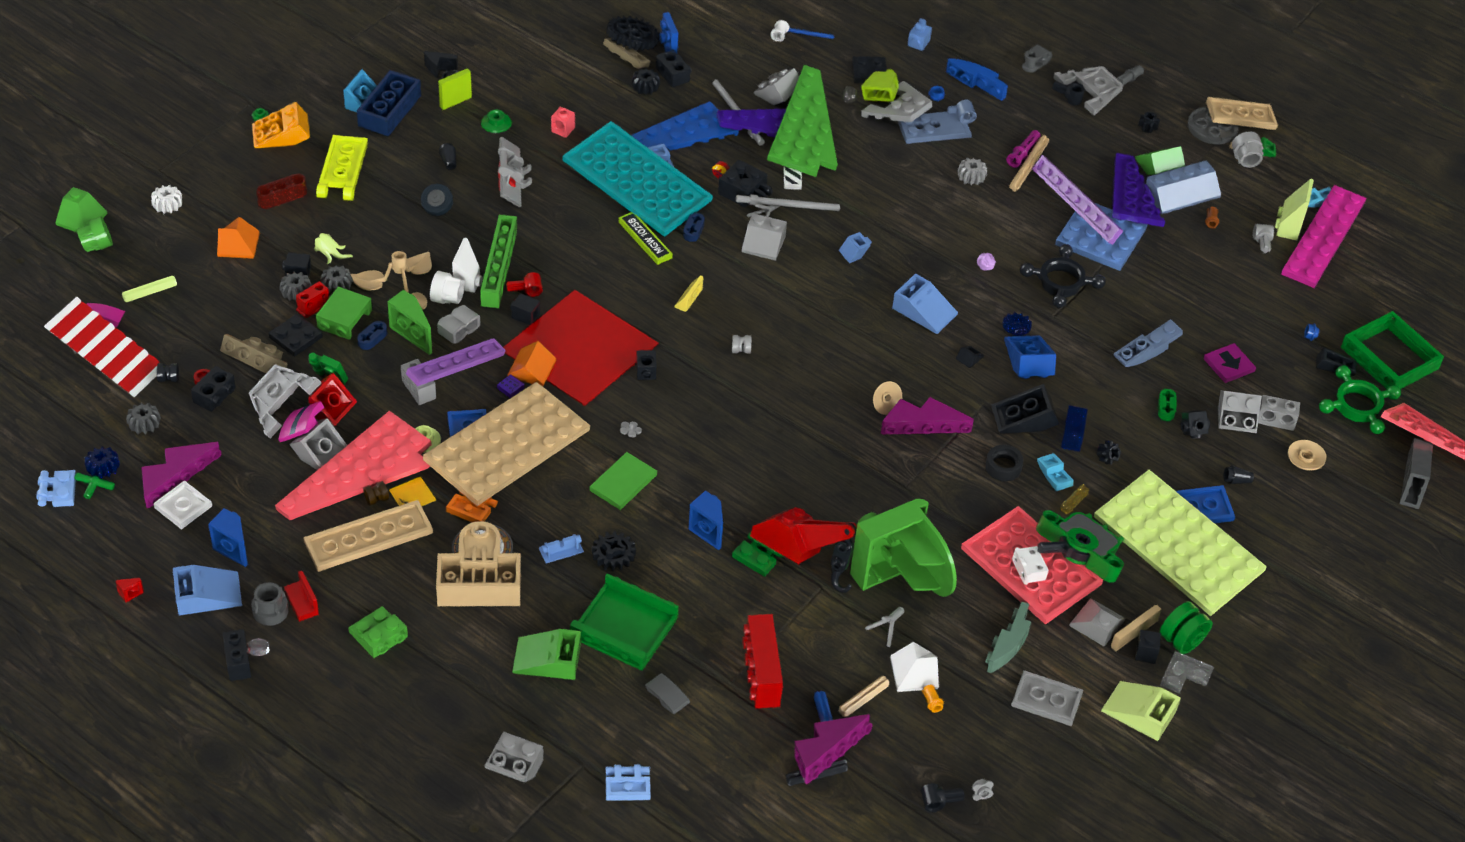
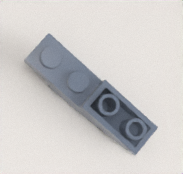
M1170 319L1148 335H1140L1116 351L1114 356L1125 367L1146 362L1167 350L1168 344L1183 335V330Z

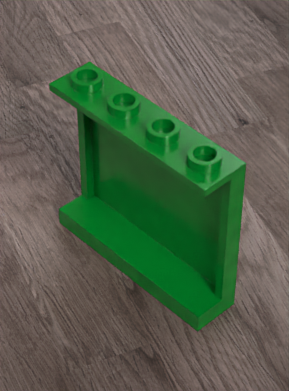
M606 574L604 586L579 621H572L570 630L581 631V643L643 671L677 621L679 606L658 597L654 593L644 591L636 585L622 581L618 577Z

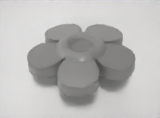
M633 421L630 424L622 422L620 432L624 435L628 434L629 437H636V434H641L642 428L637 427L638 424Z

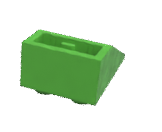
M557 629L519 637L512 673L575 680L581 647V631Z

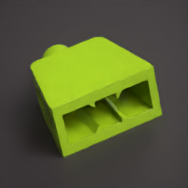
M891 69L886 70V72H874L861 86L864 100L893 102L899 88L897 74Z

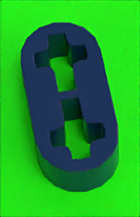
M693 213L689 216L683 233L686 241L695 242L699 239L705 221L702 214Z
M375 321L364 329L357 337L359 348L369 350L387 336L386 323Z

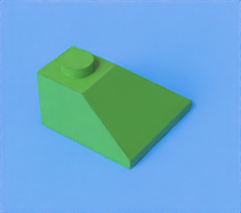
M72 187L62 199L55 223L57 226L77 232L78 227L86 224L89 220L100 216L104 218L107 211L89 192Z

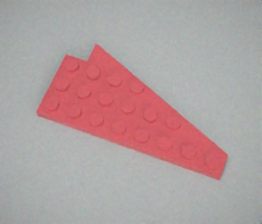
M388 411L278 502L275 508L288 520H293L364 493L363 487L374 486L380 481L388 484L428 469L431 466L423 460L421 454L431 446V440L391 411Z

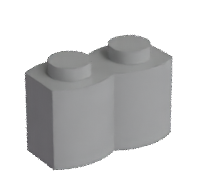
M461 305L455 308L451 314L442 317L438 321V333L453 344H456L480 326V315L465 305Z

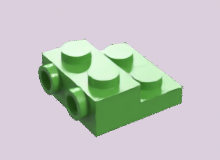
M383 606L349 627V633L373 658L386 653L389 648L403 642L408 637L407 626L395 614L391 615Z

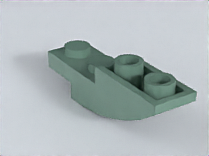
M1021 602L1019 609H1014L1012 615L1013 624L1009 623L1007 630L1002 629L999 636L995 635L992 643L994 650L993 652H988L985 662L989 664L987 672L992 673L1007 664L1024 644L1031 626V621L1025 620L1029 608L1028 603Z

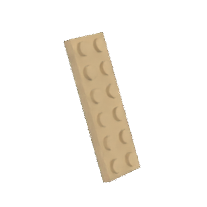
M416 500L304 537V543L319 572L433 533V528L419 501Z

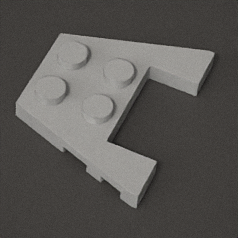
M1103 66L1085 68L1081 72L1070 70L1066 74L1054 73V79L1057 82L1068 85L1077 81L1085 87V90L1094 97L1086 101L1084 105L1092 115H1096L1123 89V84Z
M902 81L899 83L897 95L901 96L900 98L891 102L886 108L870 104L861 113L862 117L868 118V115H873L875 119L890 117L893 121L912 122L932 107V101L908 83Z
M274 365L249 392L253 406L260 417V424L264 427V434L271 439L282 427L272 415L293 394L298 386L311 395L322 382L316 377H310L304 373H297L291 369Z

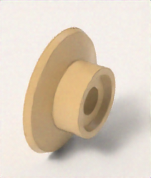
M891 381L879 385L873 395L875 409L880 414L888 415L897 402L902 399L901 388L898 384Z

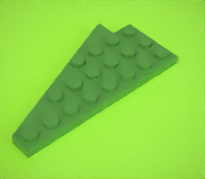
M804 65L767 160L816 177L820 166L836 171L838 164L821 72L818 69Z

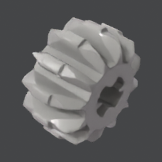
M974 157L973 159L966 158V160H962L957 171L959 180L964 181V184L970 183V185L983 183L987 176L985 163L981 162V159L975 160Z

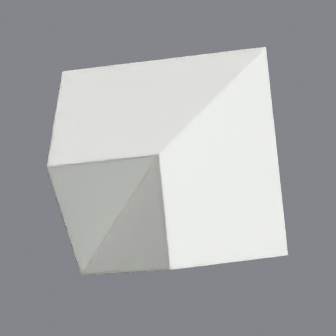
M912 642L890 656L897 692L922 690L927 685H934L935 689H938V659L933 653Z

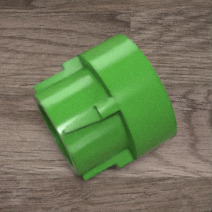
M101 216L89 220L77 229L80 242L87 252L102 250L113 245L109 230Z

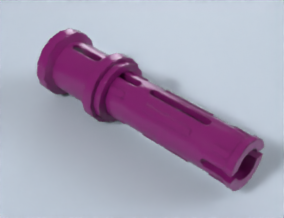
M1032 130L1022 144L1016 146L1013 149V153L1007 156L1006 161L1009 166L1017 168L1020 166L1021 161L1026 159L1028 151L1041 137L1037 130Z

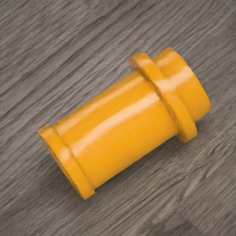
M925 686L922 689V693L928 702V709L932 712L941 711L944 702L939 698L935 686Z

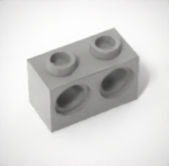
M415 359L401 365L402 382L418 405L436 399V386L434 381L417 386L406 375L408 368L421 364L419 359Z
M1262 395L1258 424L1294 431L1299 417L1300 402Z

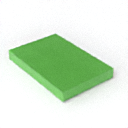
M626 452L590 486V491L621 510L657 476V470Z

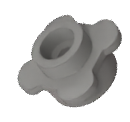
M985 779L977 780L972 786L974 791L973 799L978 801L992 797L993 782Z

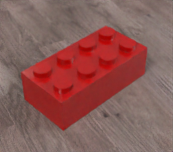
M773 614L748 615L747 624L743 625L744 636L742 637L743 649H746L745 666L749 667V670H747V681L751 683V688L749 689L750 700H754L755 709L780 707L783 680Z

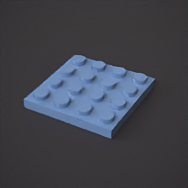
M1096 204L1123 230L1112 245L1075 211L1056 239L1055 245L1061 247L1064 244H1068L1073 248L1074 253L1120 271L1147 229L1148 224L1112 218L1111 209Z

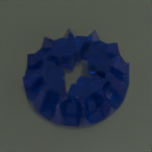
M1014 312L1013 314L1008 313L1004 317L1002 325L1008 333L1022 336L1030 332L1032 321L1029 320V316H1023V313L1017 314Z

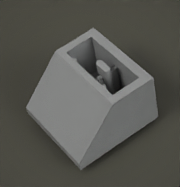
M786 68L778 74L773 73L768 77V81H763L758 85L759 88L754 91V94L772 105L782 103L792 96L799 75L795 68L790 70Z
M1220 390L1218 428L1257 433L1262 396Z
M503 732L487 760L485 768L519 781L527 782L535 777L543 762V746Z

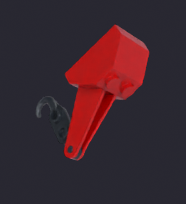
M794 507L775 514L752 527L750 537L797 564L820 553L822 546L836 543L831 558V583L834 589L841 593L848 592L851 589V584H848L847 587H842L838 580L839 576L848 568L854 549L852 537L856 535L857 525L855 523L813 520L812 516L805 513L803 509Z

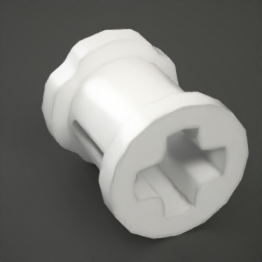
M783 20L777 21L775 29L771 31V38L775 41H783L785 33L789 30V24Z

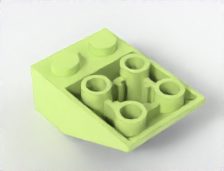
M1120 681L1101 711L1158 741L1175 715L1181 698L1160 687Z

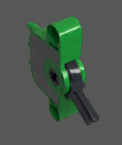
M1051 510L1043 512L1036 530L1050 542L1038 543L1039 553L1061 552L1067 560L1079 565H1085L1086 568L1103 580L1110 583L1116 582L1124 566L1123 561L1115 555L1124 540L1121 535L1116 536L1108 530L1106 524L1101 525L1092 519L1091 513L1075 512L1064 519Z

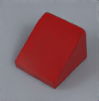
M140 578L115 581L117 591L125 602L144 593Z

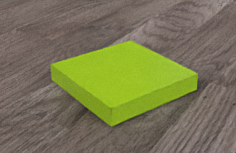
M468 68L439 80V99L442 110L472 98L471 71Z

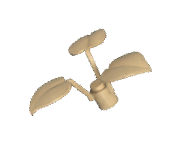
M396 251L392 253V262L388 263L385 276L379 271L370 270L351 274L352 281L363 290H377L383 286L382 282L387 280L392 268L395 273H402L404 289L408 292L405 270L406 272L411 271L415 275L429 272L432 268L430 253L426 252L407 259L406 253ZM419 292L412 293L417 298L422 310L427 307L426 297Z

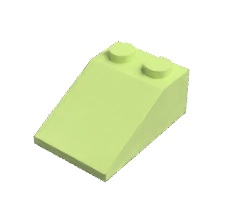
M1313 179L1308 180L1284 201L1283 207H1279L1277 217L1280 218H1277L1275 228L1278 229L1276 236L1297 241L1310 202Z

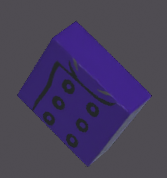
M509 375L497 384V389L509 398H512L524 389V384L514 376Z

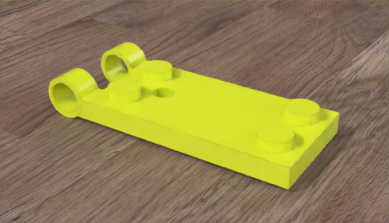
M333 135L317 185V198H327L328 187L344 188L343 200H354L355 187L367 149L368 138Z

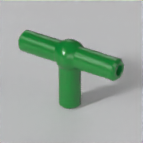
M76 473L75 480L89 484L83 494L86 499L92 497L97 486L113 490L115 487L113 482L100 479L98 476H89L82 473Z

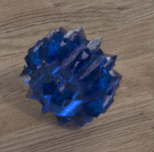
M103 446L101 449L94 447V452H88L84 461L88 474L99 476L103 479L104 476L110 478L111 474L117 473L120 462L118 454L111 447L107 449Z

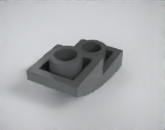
M662 673L645 685L647 691L657 697L661 705L673 714L690 703L688 697Z

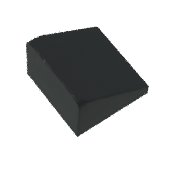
M972 346L961 347L956 359L968 368H971L984 355Z

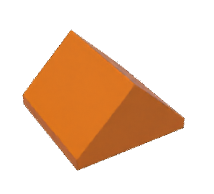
M539 341L521 348L507 377L512 375L519 381L530 384L538 382L541 386H544L556 362V358Z

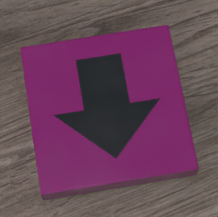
M1235 343L1204 355V360L1224 383L1253 373L1256 370V366Z

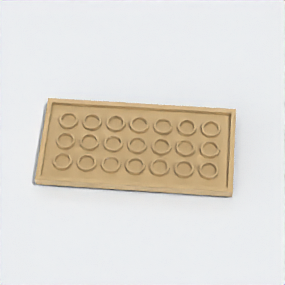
M535 382L425 453L423 460L478 506L588 432L590 425L538 382Z

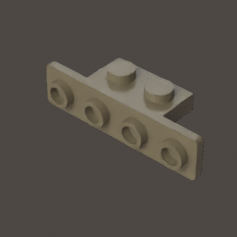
M225 334L223 337L220 351L264 373H267L274 365L287 368V362L280 360L282 359L283 352L274 345L265 344L257 337H250L242 341L229 334Z

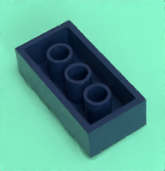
M390 70L357 109L358 126L389 136L421 97L420 80Z

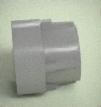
M1245 132L1233 139L1232 149L1239 164L1241 163L1244 167H1255L1262 161V156L1264 155L1262 150L1264 148L1257 133Z

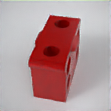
M319 281L297 294L296 311L304 318H308L320 311L329 299L328 288Z

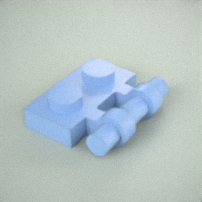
M75 470L55 471L54 477H48V471H41L38 477L39 490L36 496L38 505L45 506L46 501H52L53 507L74 506ZM53 487V491H47V488Z
M636 764L634 767H621V765L606 767V776H615L606 777V800H650V776L641 777V775H649V767H641V764ZM621 775H634V777H621Z

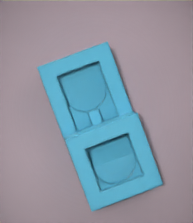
M1328 187L1319 191L1313 188L1308 207H1321L1331 188Z
M1054 453L1037 458L1044 476L1056 491L1073 486V479L1064 470V463Z

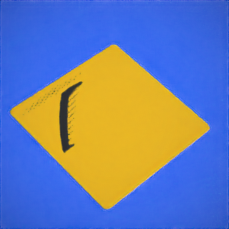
M421 477L389 489L399 506L416 500L419 501L421 506L436 501Z

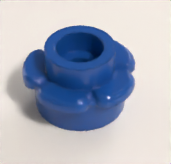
M933 86L928 94L932 100L940 101L944 98L945 92L941 86Z
M1315 323L1313 325L1307 324L1304 332V337L1312 341L1319 334V328H1317Z

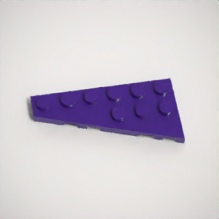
M786 109L717 110L716 116L720 127L739 131L748 129L752 130L754 134L763 132L767 133V136L776 137Z
M1116 153L1112 218L1164 227L1165 220L1161 218L1160 210L1154 204L1155 199L1148 185L1144 183V177L1140 175L1139 167L1132 155Z

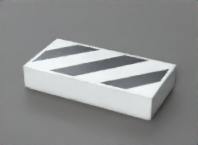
M784 166V189L802 190V172Z

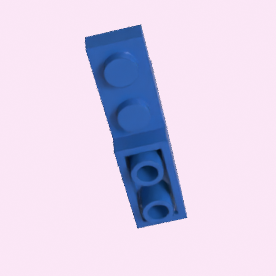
M948 59L946 73L970 88L975 85L1001 101L1006 98L1008 85L998 79V73L972 62Z

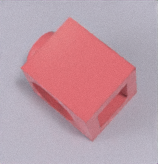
M559 107L551 116V132L567 138L575 128V112Z

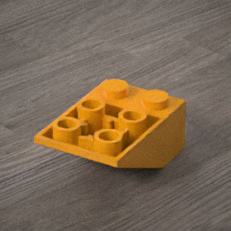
M297 102L287 105L252 124L255 148L296 145L310 138L308 115Z

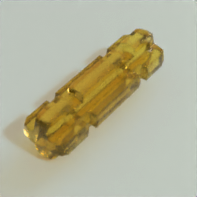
M1080 485L1067 501L1061 505L1060 510L1065 514H1069L1088 495L1089 488L1085 485Z

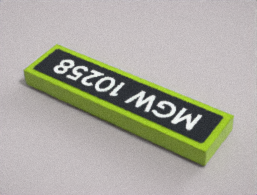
M631 212L619 217V223L657 265L672 259L673 254L637 215Z

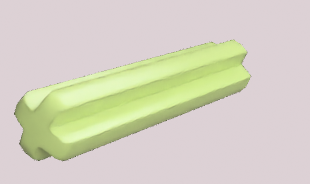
M169 276L122 292V297L125 302H130L177 285L174 276Z

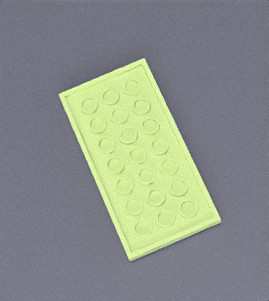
M1150 470L1142 474L1094 513V517L1099 522L1106 524L1108 529L1116 536L1121 535L1126 545L1210 616L1266 570V565Z

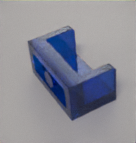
M1069 405L1061 448L1080 452L1088 409Z

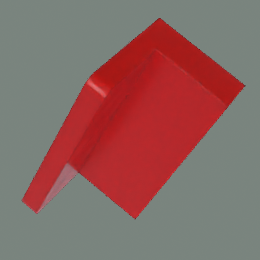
M303 571L298 572V582L284 586V592L299 622L319 615L317 599Z

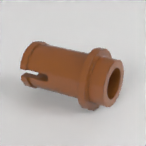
M1216 207L1207 209L1205 224L1209 228H1215L1219 224L1218 209Z

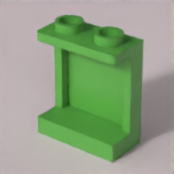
M337 287L316 315L317 328L350 340L352 328L363 314L369 316L372 312L371 298Z

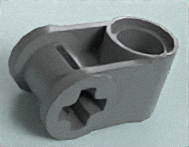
M1038 44L1035 45L1032 49L1025 52L1024 57L1026 59L1022 66L1023 70L1035 72L1050 61L1052 52Z

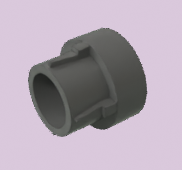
M275 583L259 584L255 589L251 604L254 619L266 626L281 623L288 615L287 598L282 587Z

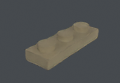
M605 38L603 45L608 47L609 51L620 55L621 59L630 62L633 67L637 69L649 67L651 61L634 49H628L627 46L622 47V44L617 45V41H611L612 38Z

